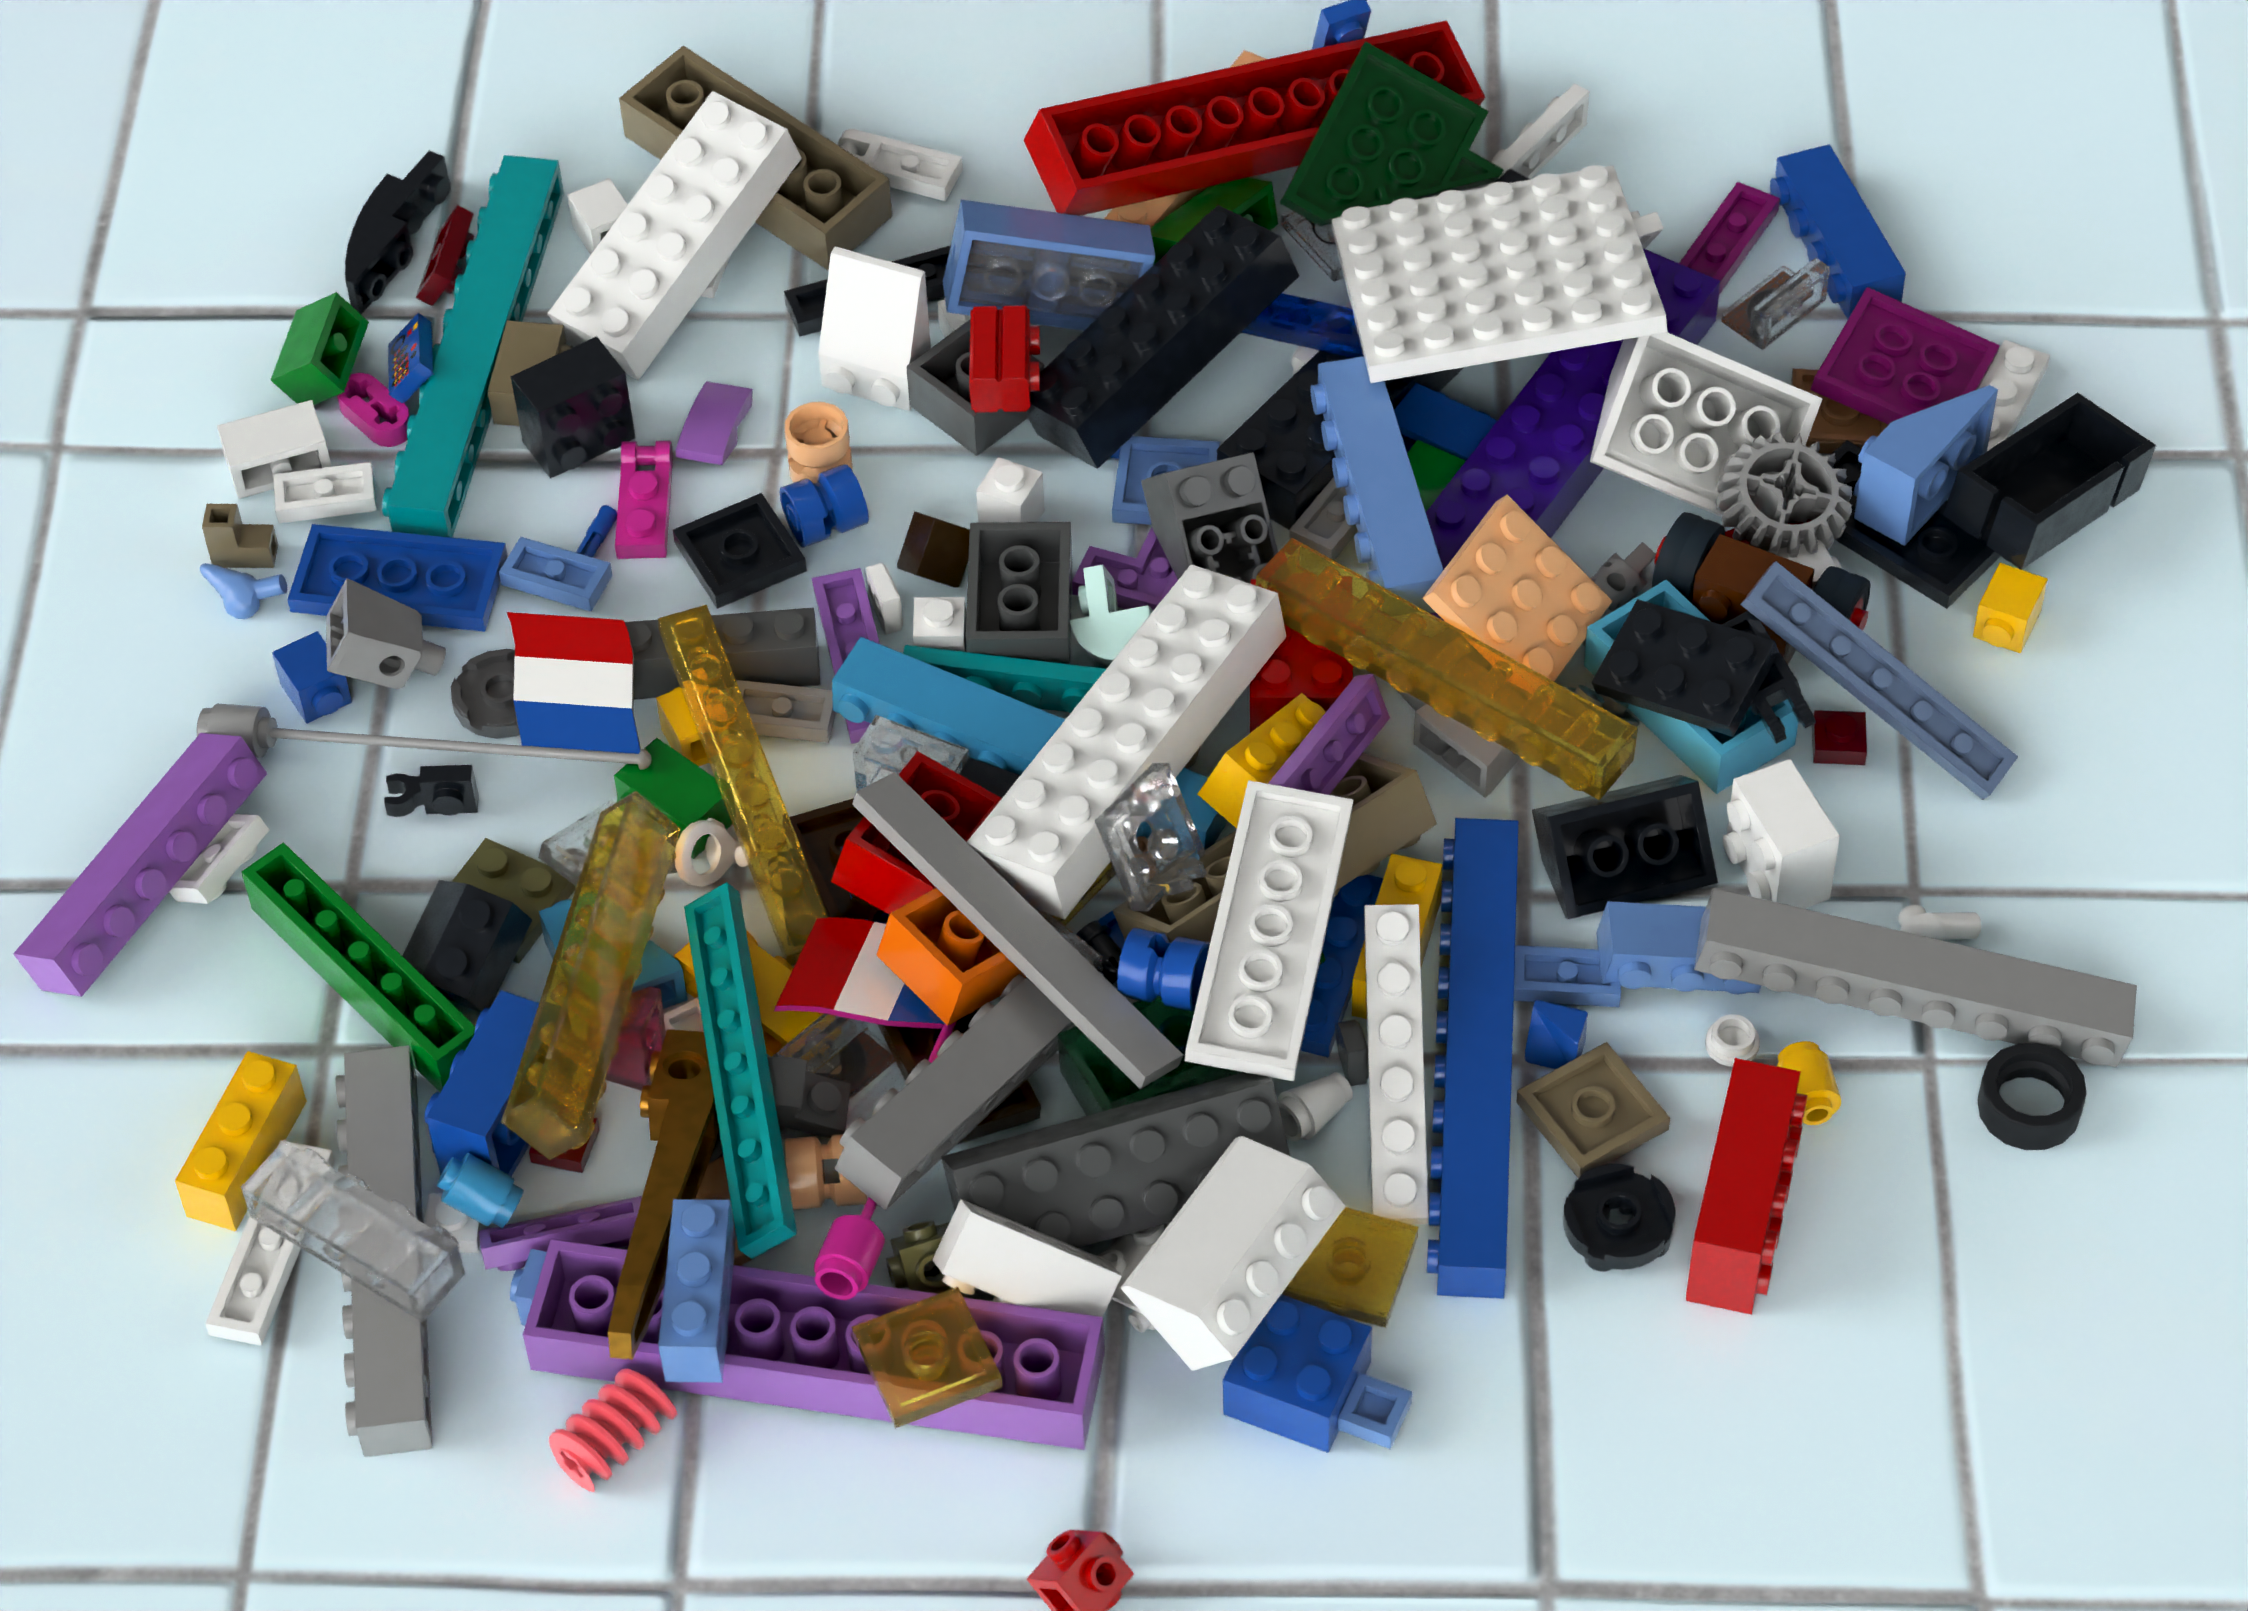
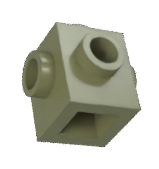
M934 1221L918 1222L905 1227L902 1230L903 1236L890 1239L894 1256L886 1258V1265L893 1288L954 1296L953 1291H956V1289L942 1281L944 1274L941 1273L932 1260L950 1222L938 1226L935 1225Z

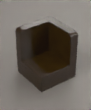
M914 511L897 562V568L958 588L969 560L970 529Z

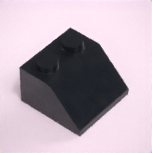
M439 880L402 956L445 998L481 1013L483 1009L491 1007L532 923V919L511 901L466 883Z

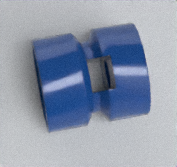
M842 464L819 473L815 483L805 478L780 488V501L786 521L795 540L803 548L829 539L831 529L844 533L868 524L869 514L866 500L855 474L847 464Z
M1133 928L1124 942L1120 955L1117 974L1118 991L1124 997L1146 1002H1153L1157 996H1161L1165 1006L1195 1011L1210 943L1181 936L1176 937L1170 943L1165 933Z

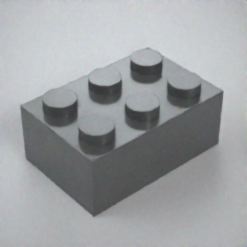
M1071 522L970 523L966 651L1070 664V620L1072 607Z

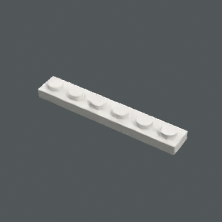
M1419 904L1365 905L1364 931L1372 1225L1428 1224Z

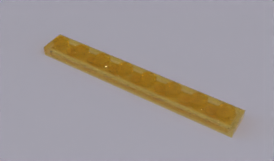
M704 605L658 618V630L781 953L790 965H794L817 918H828L708 606Z

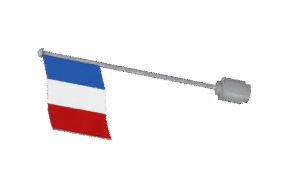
M507 612L515 642L513 701L522 746L282 729L277 727L276 719L270 716L269 710L262 706L217 703L213 708H203L197 721V736L200 733L241 736L257 758L264 757L268 748H273L278 738L638 764L640 770L648 768L652 762L650 753L647 750L641 749L634 717V653L624 620Z

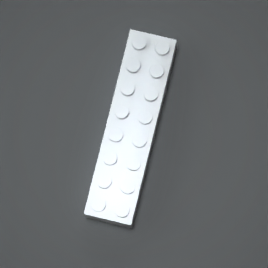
M1191 564L970 837L967 843L1033 908L1064 920L1067 918L1286 638V631L1278 593Z

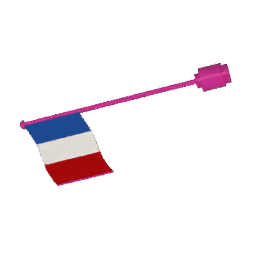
M817 918L778 999L774 1012H819L885 1026L942 1029L928 1059L932 1063L938 1057L937 1052L942 1044L952 1034L956 1022L947 1026L876 956L886 924L852 918ZM869 1197L861 1215H843L833 1221L814 1263L817 1287L832 1298L848 1300L864 1290L884 1247V1235L871 1220L877 1203Z

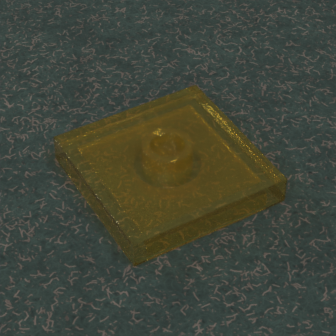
M1345 1207L1287 1285L1282 1295L1340 1316L1386 1328L1418 1239L1419 1227Z
M959 1287L852 1327L853 1338L895 1429L1003 1387L1002 1376Z

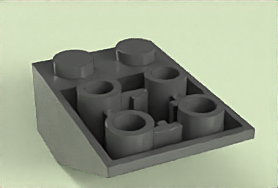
M1254 452L1174 470L1141 480L1153 531L1178 580L1191 564L1251 584V579H1285Z

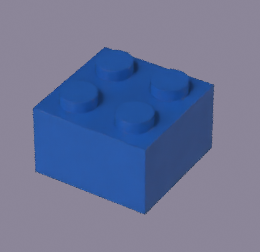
M1281 1294L1232 1360L1223 1378V1415L1329 1453L1339 1432L1338 1417L1359 1373L1366 1374L1370 1366L1372 1327Z

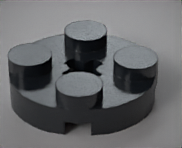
M1625 1164L1602 1165L1588 1170L1575 1182V1187L1566 1198L1564 1204L1563 1227L1571 1246L1584 1257L1586 1264L1593 1270L1605 1272L1611 1269L1638 1268L1665 1255L1668 1251L1675 1224V1204L1666 1185L1652 1174L1650 1179L1641 1174L1634 1173L1633 1166ZM1617 1208L1622 1215L1632 1214L1634 1217L1629 1219L1627 1224H1614L1608 1220L1610 1218V1210Z

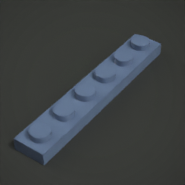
M1777 561L1769 566L1740 604L1982 800L1991 795L2018 758L2015 753Z

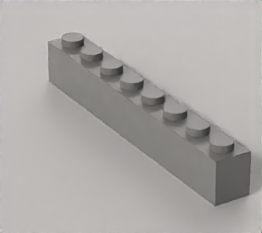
M1713 888L1701 919L1694 970L1712 974L1720 979H1735L1765 986L1776 992L1787 991L1817 998L1828 1004L1848 1005L1870 1010L1881 1016H1896L1922 1022L1933 1028L1957 1030L1978 1035L1985 1040H2000L2013 1044L2040 1043L2059 1049L2067 1056L2083 1059L2094 1065L2118 1067L2133 1039L2137 985L1716 888Z
M409 1045L344 1053L345 1075H337L335 1078L339 1108L346 1107V1119L337 1120V1137L340 1152H347V1165L338 1166L339 1188L341 1197L349 1199V1211H342L339 1215L343 1245L350 1244V1257L341 1258L342 1283L344 1291H351L352 1305H344L342 1307L346 1339H353V1353L344 1354L347 1387H354L355 1401L345 1403L347 1431L349 1436H358L364 1457L432 1449L425 1261L421 1241L423 1213L417 1075Z

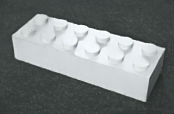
M712 91L549 310L548 315L553 323L564 325L566 341L577 346L597 336L625 373L639 381L802 159L788 130Z

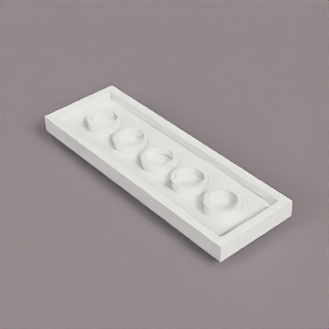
M1248 780L1187 1041L1185 1061L1294 1082L1354 799Z

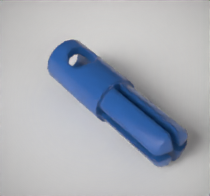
M607 505L601 506L598 515L589 526L576 553L593 558L617 519V511Z

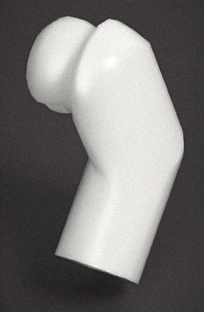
M1909 905L1903 908L1898 916V921L1901 925L1900 931L1938 940L1977 939L1982 928L1980 916L1976 912L1926 913L1925 908L1920 905Z

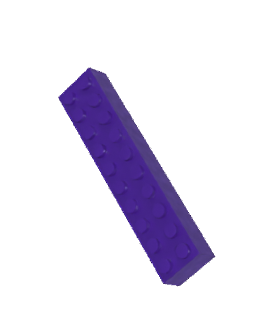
M1643 248L1666 313L1668 333L1698 345L1716 321L1720 281ZM1623 340L1551 352L1426 511L1443 570L1494 503L1507 494L1550 538L1554 535L1604 469L1591 463L1590 458L1610 374ZM1436 612L1427 613L1428 615L1445 622Z

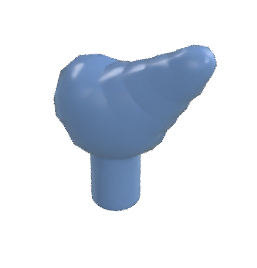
M205 563L200 566L202 576L208 580L223 599L227 614L236 619L245 620L252 617L259 608L260 599L287 593V583L282 574L256 580L248 573L223 568L219 565Z

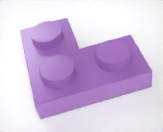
M1151 527L1137 558L1089 546L1072 580V595L1079 596L1078 587L1085 585L1083 568L1104 565L1114 578L1119 608L1131 609L1149 605L1154 611L1178 579Z

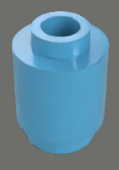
M467 1153L461 1161L452 1157L436 1185L444 1190L441 1202L485 1226L493 1223L500 1228H503L509 1221L524 1192V1189L513 1184L514 1178L470 1153Z

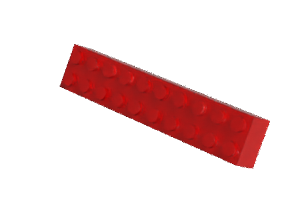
M1445 20L1039 109L1023 141L1056 212L1082 216L1299 166L1365 41L1479 106L1485 99V95L1448 21Z

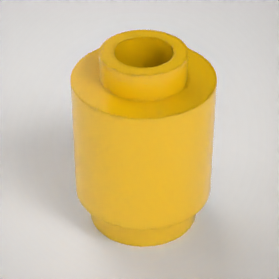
M1810 1041L1796 1042L1782 1049L1778 1055L1777 1067L1801 1071L1797 1093L1808 1095L1803 1123L1819 1125L1828 1121L1841 1106L1840 1093L1828 1055L1821 1051L1816 1043Z

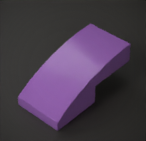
M706 381L697 395L683 426L676 447V457L723 465L737 445L738 426L752 407L753 389Z

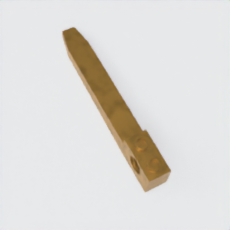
M667 1029L661 1051L654 1050L652 1052L650 1062V1081L652 1084L643 1085L640 1115L643 1118H649L650 1140L658 1142L617 1286L608 1329L610 1358L633 1360L645 1336L665 1283L673 1199H696L716 1144L719 1124L704 1032Z

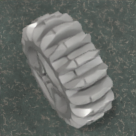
M1779 431L1776 435H1773L1771 442L1767 441L1760 434L1758 438L1754 439L1751 446L1743 443L1737 449L1735 457L1731 456L1726 461L1723 468L1724 474L1720 476L1716 487L1719 495L1716 500V509L1724 512L1721 518L1722 526L1736 527L1732 535L1733 539L1738 541L1746 539L1750 542L1749 545L1776 555L1780 548L1787 547L1789 557H1797L1800 544H1804L1806 550L1810 554H1814L1818 550V539L1829 550L1834 539L1837 540L1843 534L1846 528L1845 521H1848L1852 512V504L1849 503L1852 497V486L1844 484L1847 478L1846 469L1833 468L1836 462L1835 453L1824 457L1818 453L1820 450L1819 441L1812 444L1810 448L1801 445L1800 433L1793 437L1792 442H1786ZM1768 472H1780L1777 474H1766ZM1783 487L1786 488V490H1785V495H1784V498L1786 499V508H1785V510L1783 509V503H1784V498L1782 497V495H1783V492H1782ZM1794 521H1795V522H1803L1804 524H1795V525H1792V524H1788V523H1791V522H1794Z

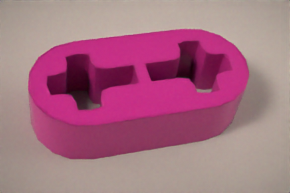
M365 373L351 374L345 391L337 395L339 408L343 416L379 446L392 447L404 443L407 440V424L410 417L409 409L405 403H400L391 397L389 389L375 377ZM368 396L369 402H365L363 398ZM380 417H382L386 421L380 423Z

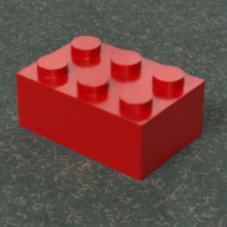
M1251 579L1252 585L1278 593L1286 638L1250 682V733L1301 693L1312 702L1320 705L1326 712L1352 681V579Z
M919 751L915 753L898 774L966 842L1002 799ZM865 817L862 818L846 838L831 879L832 883L889 915L891 912L936 888Z

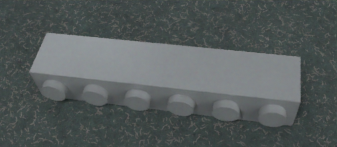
M1020 974L1015 976L1000 995L999 999L1001 1001L995 1006L990 1002L985 1003L974 1015L969 1023V1029L964 1034L958 1030L954 1031L942 1044L937 1052L938 1057L932 1063L927 1059H923L909 1074L905 1081L906 1086L898 1092L895 1088L888 1090L874 1107L871 1118L865 1121L859 1117L842 1135L839 1144L844 1149L834 1169L885 1211L939 1162L941 1156H945L1075 1036L1078 1027L1027 977L1024 978Z

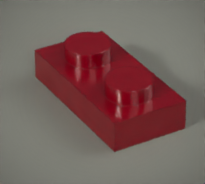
M457 205L439 229L416 299L433 306L444 291L449 294L453 292L456 278L463 271V268L457 266L458 260H462L465 257L467 245L470 240L474 239V234L468 232L474 216L473 212Z

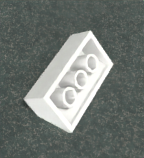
M1244 1136L1237 1137L1128 1277L1121 1289L1192 1371L1234 1359L1343 1211L1345 1205L1310 1164Z

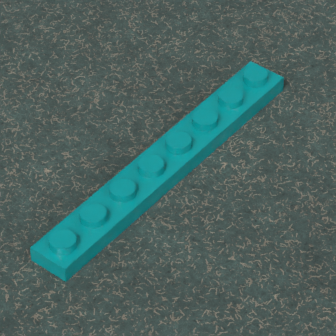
M726 882L684 906L738 1250L753 1259L797 1235L740 892Z

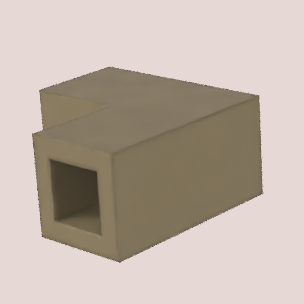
M206 504L202 530L213 565H219L223 568H274L278 550L274 525L242 524L238 504Z

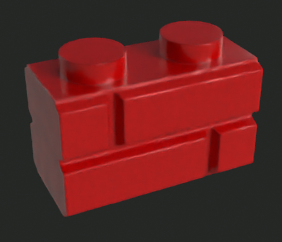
M1026 305L1003 306L1002 309H998L997 306H974L971 310L969 388L971 409L975 413L998 412L999 409H1003L1004 412H1027L1030 408V391H1040V363L1031 362V355H1040V325H1030V309Z

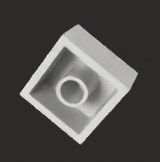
M1788 759L1734 778L1731 801L1727 803L1728 825L1727 833L1723 835V846L1731 863H1738L1745 873L1752 897L1803 909L1830 900L1840 835L1792 760Z

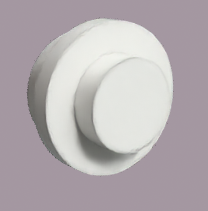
M1729 1014L1720 1017L1709 1027L1706 1033V1050L1713 1060L1722 1065L1733 1067L1735 1058L1752 1061L1758 1054L1760 1046L1759 1034L1751 1021L1741 1015Z

